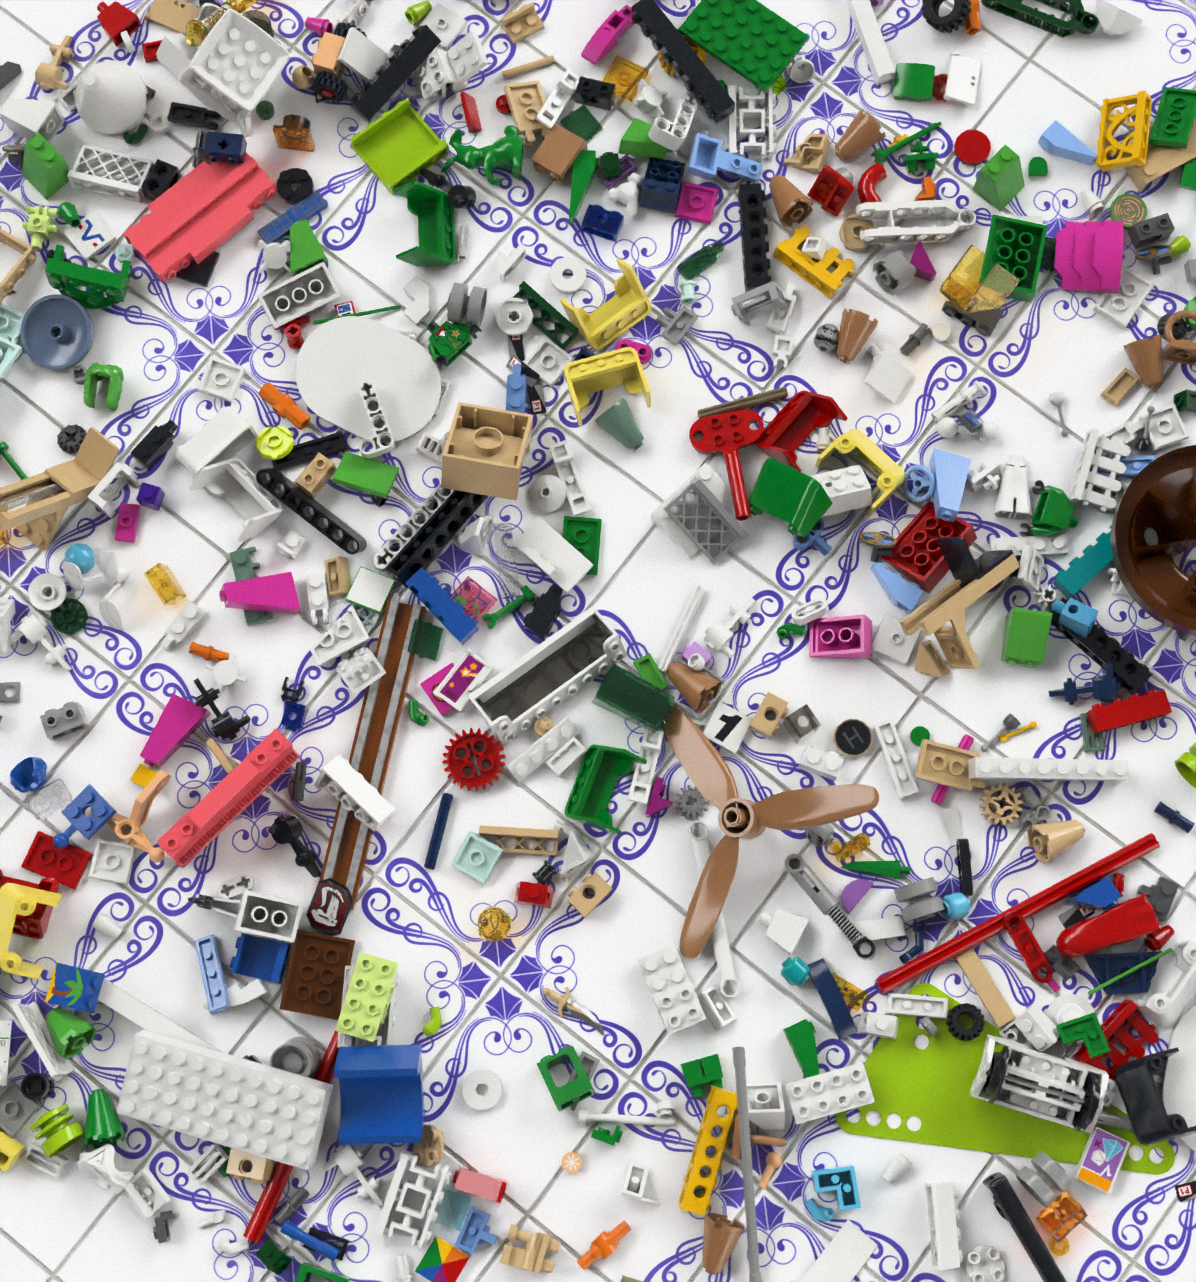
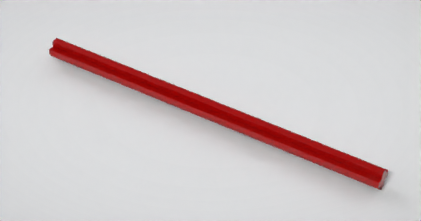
M1150 833L876 979V984L881 993L885 995L1006 930L1003 925V917L1007 912L1016 911L1025 920L1160 847V844L1156 840L1155 835ZM1017 916L1009 918L1011 927L1018 923Z

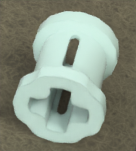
M687 280L679 283L682 294L680 298L681 303L692 304L697 301L696 296H694L695 281Z

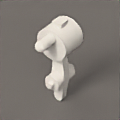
M751 598L743 607L737 603L735 605L731 604L729 606L731 609L729 613L733 615V618L725 626L718 622L715 625L711 624L705 631L707 635L704 637V641L707 642L706 646L710 650L714 648L717 652L721 651L727 657L732 658L734 652L726 646L734 635L730 629L738 621L743 625L751 623V615L747 611L756 601Z
M34 614L30 617L25 616L22 618V623L18 626L19 629L10 636V640L16 642L23 635L33 644L40 640L49 651L44 656L46 658L45 664L48 665L50 663L53 665L58 661L69 672L72 668L63 659V656L67 654L66 649L68 647L65 644L63 646L58 644L54 648L44 637L49 633L46 628L48 625L41 616L37 618Z
M339 1145L336 1147V1152L332 1154L333 1158L323 1165V1170L329 1171L338 1165L346 1176L354 1172L362 1184L357 1188L358 1193L356 1196L358 1199L360 1197L365 1199L370 1195L377 1206L381 1208L384 1203L376 1190L381 1187L379 1183L382 1180L380 1177L376 1179L374 1176L367 1180L358 1168L364 1163L361 1158L363 1153L357 1145Z

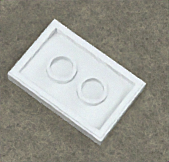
M351 27L347 33L338 60L363 80L367 81L369 79L372 80L376 76L375 72L380 66L386 65L388 54L356 28Z
M1123 265L1118 293H1104L1093 311L1124 330L1155 284Z

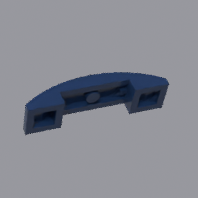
M822 958L808 964L810 979L816 987L838 1039L841 1040L858 1032L845 1000L825 960Z

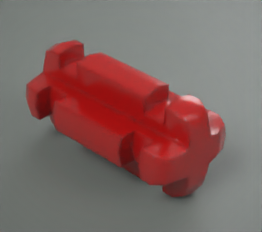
M1115 873L1113 874L1115 878L1112 883L1123 897V878L1125 876Z

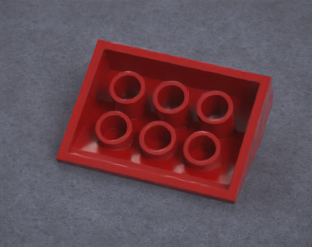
M928 502L896 538L897 545L889 548L893 549L892 557L881 555V558L910 582L918 584L922 590L930 593L950 570L936 540L945 537H963L969 548L977 539L973 526L956 517L954 522L935 517L934 504Z

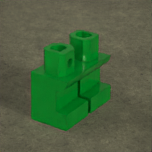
M718 1054L700 1058V1063L699 1059L680 1064L687 1087H690L694 1098L705 1095L703 1083L709 1082L711 1087L723 1088L721 1078L724 1077ZM700 1063H701V1066H702V1069H703V1072H704V1077H703V1074H702V1070H701V1067H700Z

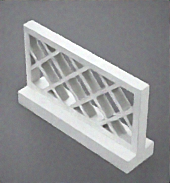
M83 144L72 170H69L67 177L71 187L141 203L143 198L141 186L143 181L147 180L150 168L154 163L153 160ZM86 151L95 154V156L89 159L84 157ZM109 156L113 160L103 164L101 158ZM98 160L101 165L91 169L89 164ZM123 160L129 161L130 164L122 168L118 164V162ZM116 164L118 169L109 173L106 168ZM140 164L147 165L146 169L139 172L136 169V166ZM87 166L89 171L84 173L78 172L79 168ZM133 168L136 173L126 177L124 172ZM103 169L106 172V175L102 177L96 176L94 174ZM122 174L124 179L116 181L112 177ZM138 177L140 179L139 186L129 182Z
M37 1001L29 1005L18 1003L13 1005L12 1009L51 1077L59 1081L74 1072L75 1068L70 1059L60 1057L55 1051L46 1024L47 1019Z

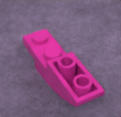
M625 5L619 12L615 10L591 37L583 49L581 57L596 65L617 45L618 39L635 24L631 18L632 8Z

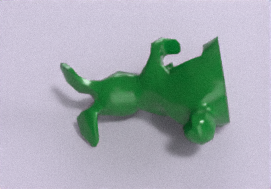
M509 125L504 129L505 137L498 139L492 145L478 149L471 145H462L461 130L456 129L450 137L449 144L454 148L457 155L450 157L445 162L441 172L443 173L449 169L454 162H458L468 170H474L479 166H483L487 181L491 185H499L501 180L493 177V169L495 167L511 168L512 177L521 181L523 139L518 137L517 128Z

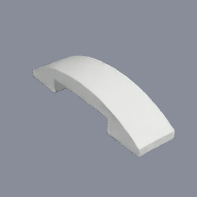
M567 69L535 119L548 129H551L577 89L580 77Z
M567 440L549 445L559 479L566 488V498L573 515L576 516L592 510Z
M649 728L644 730L638 756L647 760V763H636L628 796L629 801L647 805L664 734L662 731Z

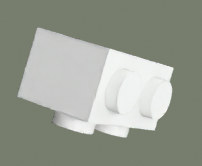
M811 745L810 747L806 746L798 768L835 781L838 778L844 759L840 758V755L835 752H829L828 754L823 752L822 748Z

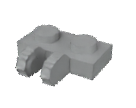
M684 305L678 313L668 307L663 309L665 315L673 319L671 322L662 316L656 318L657 322L666 328L661 336L676 347L698 319V315Z

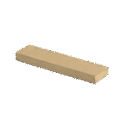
M971 948L957 956L955 960L996 1026L1000 1028L1016 1018L974 949Z

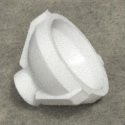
M804 57L797 58L790 67L789 78L797 83H805L815 77L814 64Z

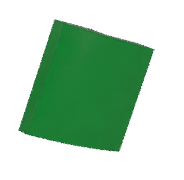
M921 63L896 64L893 98L895 100L912 98L914 102L932 100L935 66Z

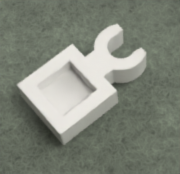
M776 335L772 355L777 357L774 359L773 368H776L778 362L784 364V370L787 368L788 361L785 357L791 358L794 338Z

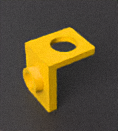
M140 763L130 780L145 788L158 772Z

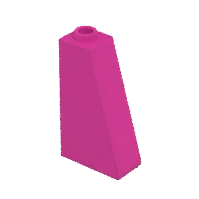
M292 572L223 583L221 590H219V597L221 602H224L225 608L297 614L300 609Z
M172 694L140 754V757L145 759L143 763L153 768L155 765L162 767L205 722L211 713L201 706L197 707L194 703L176 694Z

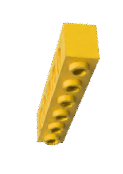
M716 1086L711 1087L677 1204L682 1210L704 1216L706 1210L708 1211L710 1208L711 1191H714L716 1188L717 1178L715 1177L717 1170H720L722 1167L723 1159L721 1156L723 1150H726L729 1140L727 1136L729 1130L731 1131L734 1125V1111L738 1110L736 1092ZM721 1106H725V1113L723 1115H718V1109ZM715 1126H720V1132L717 1135H712V1129ZM714 1146V1152L711 1155H706V1149ZM708 1166L707 1174L700 1175L701 1168ZM702 1186V1193L699 1195H694V1190L697 1187Z

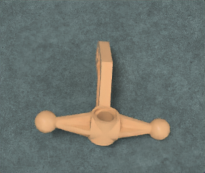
M165 770L160 771L135 799L129 819L115 813L107 822L113 832L128 845L149 853L150 860L154 863H159L164 859V850L160 847L154 848L140 827L147 820L153 800L170 780L171 776ZM128 827H131V833L129 835H125V830Z

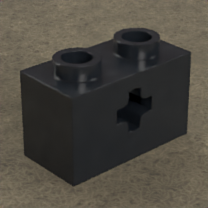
M580 76L576 89V103L611 111L615 98V84Z

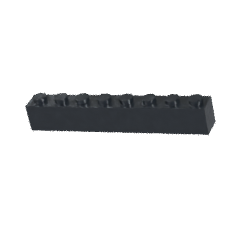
M640 0L634 4L631 13L633 22L641 27L642 33L646 38L649 37L654 49L661 52L665 63L672 66L676 77L683 80L685 88L694 94L696 102L705 108L707 116L717 124L732 114L735 110V102L654 0Z

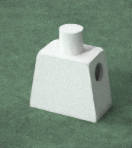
M779 909L774 917L763 911L758 920L759 923L768 927L764 936L789 955L792 954L809 921L806 918Z
M862 1012L858 1033L896 1040L899 1019L890 1015Z

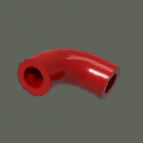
M878 162L869 167L858 181L857 194L861 204L882 202L876 193L875 187L879 182L887 178L884 167Z

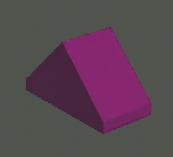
M920 241L916 244L910 264L916 268L917 272L914 276L931 282L936 276V271Z

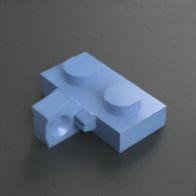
M471 1206L454 1246L474 1254L478 1244L483 1245L485 1241L493 1245L496 1244L498 1236L490 1233L491 1227L486 1226L490 1214Z

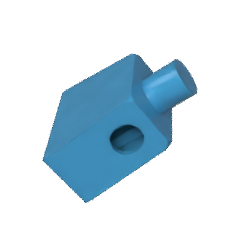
M1072 598L1066 604L1056 599L1051 607V610L1060 614L1059 622L1084 638L1091 631L1098 615V610Z

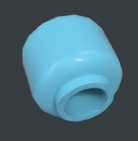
M956 892L942 898L945 910L940 912L949 920H957L968 915L971 904L964 894Z

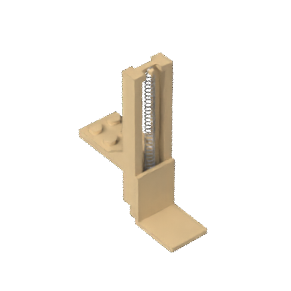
M91 427L75 459L47 468L43 473L1 487L0 506L2 510L0 512V530L4 532L15 527L41 551L48 550L68 507L88 499L87 496L110 471L120 449L97 429ZM22 504H26L25 507L14 510L9 513L3 511L4 508L10 510Z

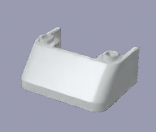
M236 458L203 467L188 489L192 492L203 488L209 496L219 497L223 495L246 519L242 524L243 532L237 539L239 542L258 536L285 509L284 504L259 485L256 475L241 460Z

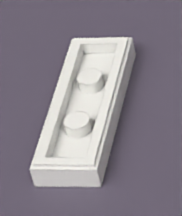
M887 993L886 1013L947 1019L948 998Z

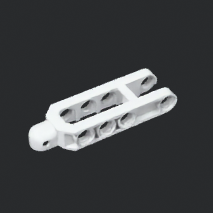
M949 200L867 202L856 207L857 218L860 220H886V227L860 231V241L865 245L918 243L920 241L921 243L948 242L956 231L968 230L976 221V215L972 210L957 209ZM941 217L945 221V227L932 225L931 227L914 226L913 228H900V226L894 227L893 219Z

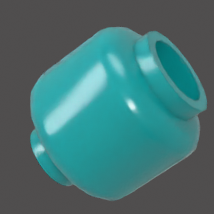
M788 957L781 964L783 966L781 975L791 986H801L810 977V968L800 957L793 959Z

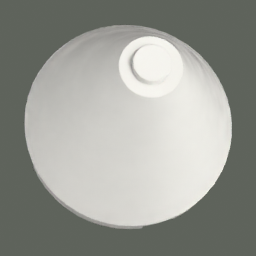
M107 60L94 64L83 73L76 86L75 104L81 119L89 127L102 134L115 133L117 135L129 131L143 118L147 109L146 94L148 92L144 80L131 66L120 61Z

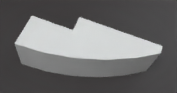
M256 979L244 988L236 983L227 989L231 1008L246 1005L269 993L261 979ZM208 1003L202 1006L205 1010H209Z

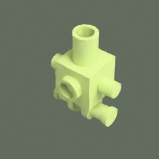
M37 205V207L27 206V214L30 215L29 221H23L22 227L27 229L31 236L30 246L34 250L40 251L43 240H50L51 232H57V225H53L49 217L58 218V209H50L49 206H45L43 209L40 205Z

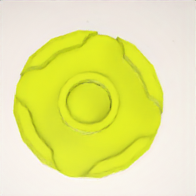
M283 426L267 427L260 432L256 439L258 453L268 460L284 458L291 452L294 446L292 433Z

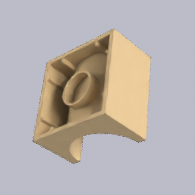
M458 402L442 455L441 488L517 501L525 452H530L533 415Z

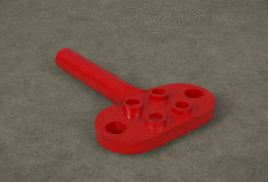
M737 410L703 417L693 423L689 431L691 445L696 451L703 454L722 453L724 455L735 515L738 521L751 518L738 451L741 448L756 444L764 433V423L761 416L752 410ZM752 423L760 425L756 430L750 429L749 426ZM696 434H702L704 438L700 441H696L694 439V436Z

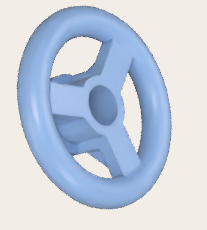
M914 465L906 470L902 488L907 498L913 502L921 503L927 501L933 495L935 478L931 470L926 466ZM915 471H923L926 475L918 476ZM909 476H911L913 480L914 488L912 492H910L908 488ZM928 490L924 496L917 497L919 491Z

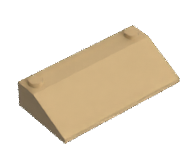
M1196 116L1186 149L1149 144L1153 126L1149 127L1146 166L1124 167L1140 193L1149 182L1196 158ZM1124 153L1123 158L1132 157V155Z

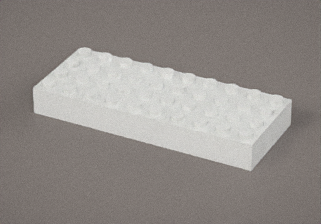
M142 1030L135 1034L133 1038L117 1113L308 1170L316 1161L333 1085Z

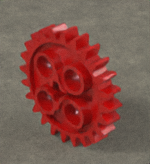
M470 728L469 734L462 730L463 736L460 737L456 733L455 741L449 739L452 745H445L449 752L442 754L447 758V760L442 761L443 765H448L444 771L451 772L447 777L448 779L455 778L453 781L454 785L460 782V789L466 785L468 791L474 787L476 792H478L479 786L486 790V783L493 786L491 780L495 779L498 781L499 778L496 774H503L500 767H504L505 763L501 760L505 759L506 756L500 753L504 751V748H498L500 740L494 742L495 735L493 734L488 737L487 730L483 734H481L480 728H478L476 733ZM478 743L485 745V749L481 752L474 749ZM467 744L471 745L475 757L478 758L477 763L481 772L480 776L477 775L474 764L471 761ZM459 750L467 752V755L462 759L456 757ZM490 761L492 766L490 769L484 770L481 768L482 763ZM472 768L474 772L470 777H466L463 775L464 769Z

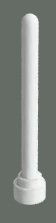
M579 1108L578 1125H586L590 1121L656 1126L675 1125L673 1118L591 1113V1111H587V1108Z

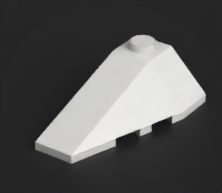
M482 516L465 528L464 533H460L458 543H460L461 550L483 556L494 524V516Z

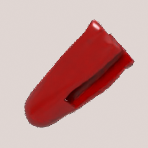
M1143 893L1105 910L1098 916L1081 920L1064 929L1057 937L1056 945L1062 955L1071 958L1098 952L1109 946L1133 941L1157 932L1162 927L1157 920L1155 910L1148 901L1147 894Z

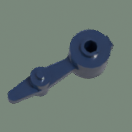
M1107 663L1105 665L1106 676L1092 678L1091 686L1076 687V681H1072V678H1067V681L1063 682V689L1049 690L1048 693L1049 697L1065 696V702H1069V705H1074V702L1078 700L1077 694L1093 692L1094 699H1098L1101 702L1112 701V698L1118 697V690H1121L1120 682H1117V677L1114 676L1113 665Z

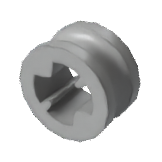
M76 366L71 371V377L77 384L82 385L86 380L85 373L87 369L85 367ZM77 373H83L84 376L78 378Z

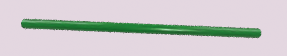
M401 305L316 320L313 323L315 325L340 317L363 316L401 309Z

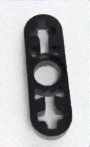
M967 838L957 839L956 851L960 892L965 896H972L973 883L969 841Z

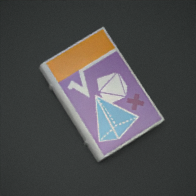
M1094 1127L1073 1178L1110 1195L1130 1142L1098 1127Z

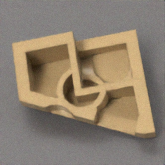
M810 133L805 138V141L795 148L796 153L790 159L786 158L784 160L785 165L802 171L820 173L831 144L828 135Z

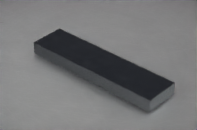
M341 431L294 445L287 456L282 459L272 460L273 467L280 471L310 462L319 452L327 457L347 451L343 433Z

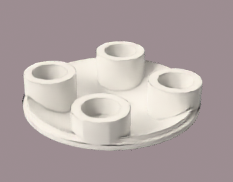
M978 1245L971 1249L966 1256L965 1272L971 1282H1000L1005 1276V1261L997 1248L990 1245Z

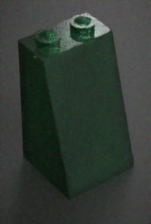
M614 663L609 668L591 703L653 733H656L658 729L662 731L667 722L664 719L667 712L671 714L676 704L673 702L675 699L673 695Z

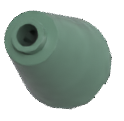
M624 398L617 401L595 420L598 426L628 450L633 448L636 451L643 445L642 440L644 437Z

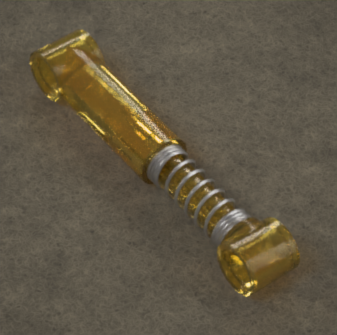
M226 0L220 8L213 11L206 18L200 21H189L186 25V42L194 47L201 46L204 37L212 30L226 10L233 9L241 14L259 0Z

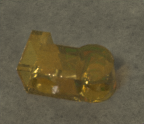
M859 833L846 843L841 844L840 840L832 842L830 846L839 863L866 850L870 845V839L866 834Z

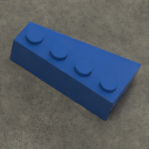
M423 568L419 569L405 584L463 645L479 630L476 625L478 621L471 614L467 616L464 613L465 608L459 601L454 602L451 599L453 595L445 587L442 589L438 585L439 580L433 574L429 575Z

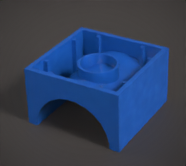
M421 1045L339 1047L334 1067V1078L339 1079L340 1086L339 1145L422 1143L425 1108Z

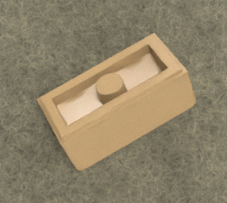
M337 556L325 560L328 597L346 596L351 587L348 558Z

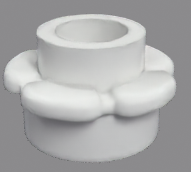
M672 1101L657 1103L656 1113H659L661 1117L671 1116L672 1112L676 1110L673 1107Z

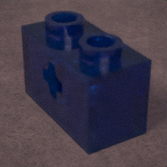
M589 204L582 221V231L617 242L624 224V215H621L618 211L606 210L600 205Z

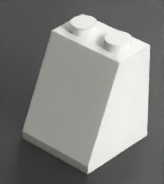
M8 98L0 107V115L9 130L28 140L37 133H40L50 143L65 122L61 111L53 101Z

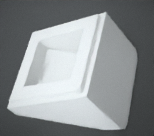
M807 237L801 253L822 260L827 249L825 239Z

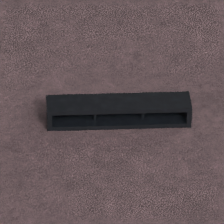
M427 25L416 26L411 32L413 35L409 39L406 38L399 45L400 49L398 52H393L387 58L389 62L385 66H380L375 72L376 76L372 80H367L363 85L364 89L360 93L357 92L351 98L352 102L349 106L364 121H370L441 42Z

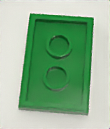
M564 516L562 537L593 564V567L585 575H597L602 519Z

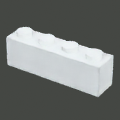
M340 755L322 768L314 784L317 789L323 788L326 790V795L332 800L334 798L338 799L341 802V807L346 811H354L355 817L373 831H376L385 823L395 810L391 802L384 799L378 793V790L371 786L364 779L363 775L356 772L350 763Z

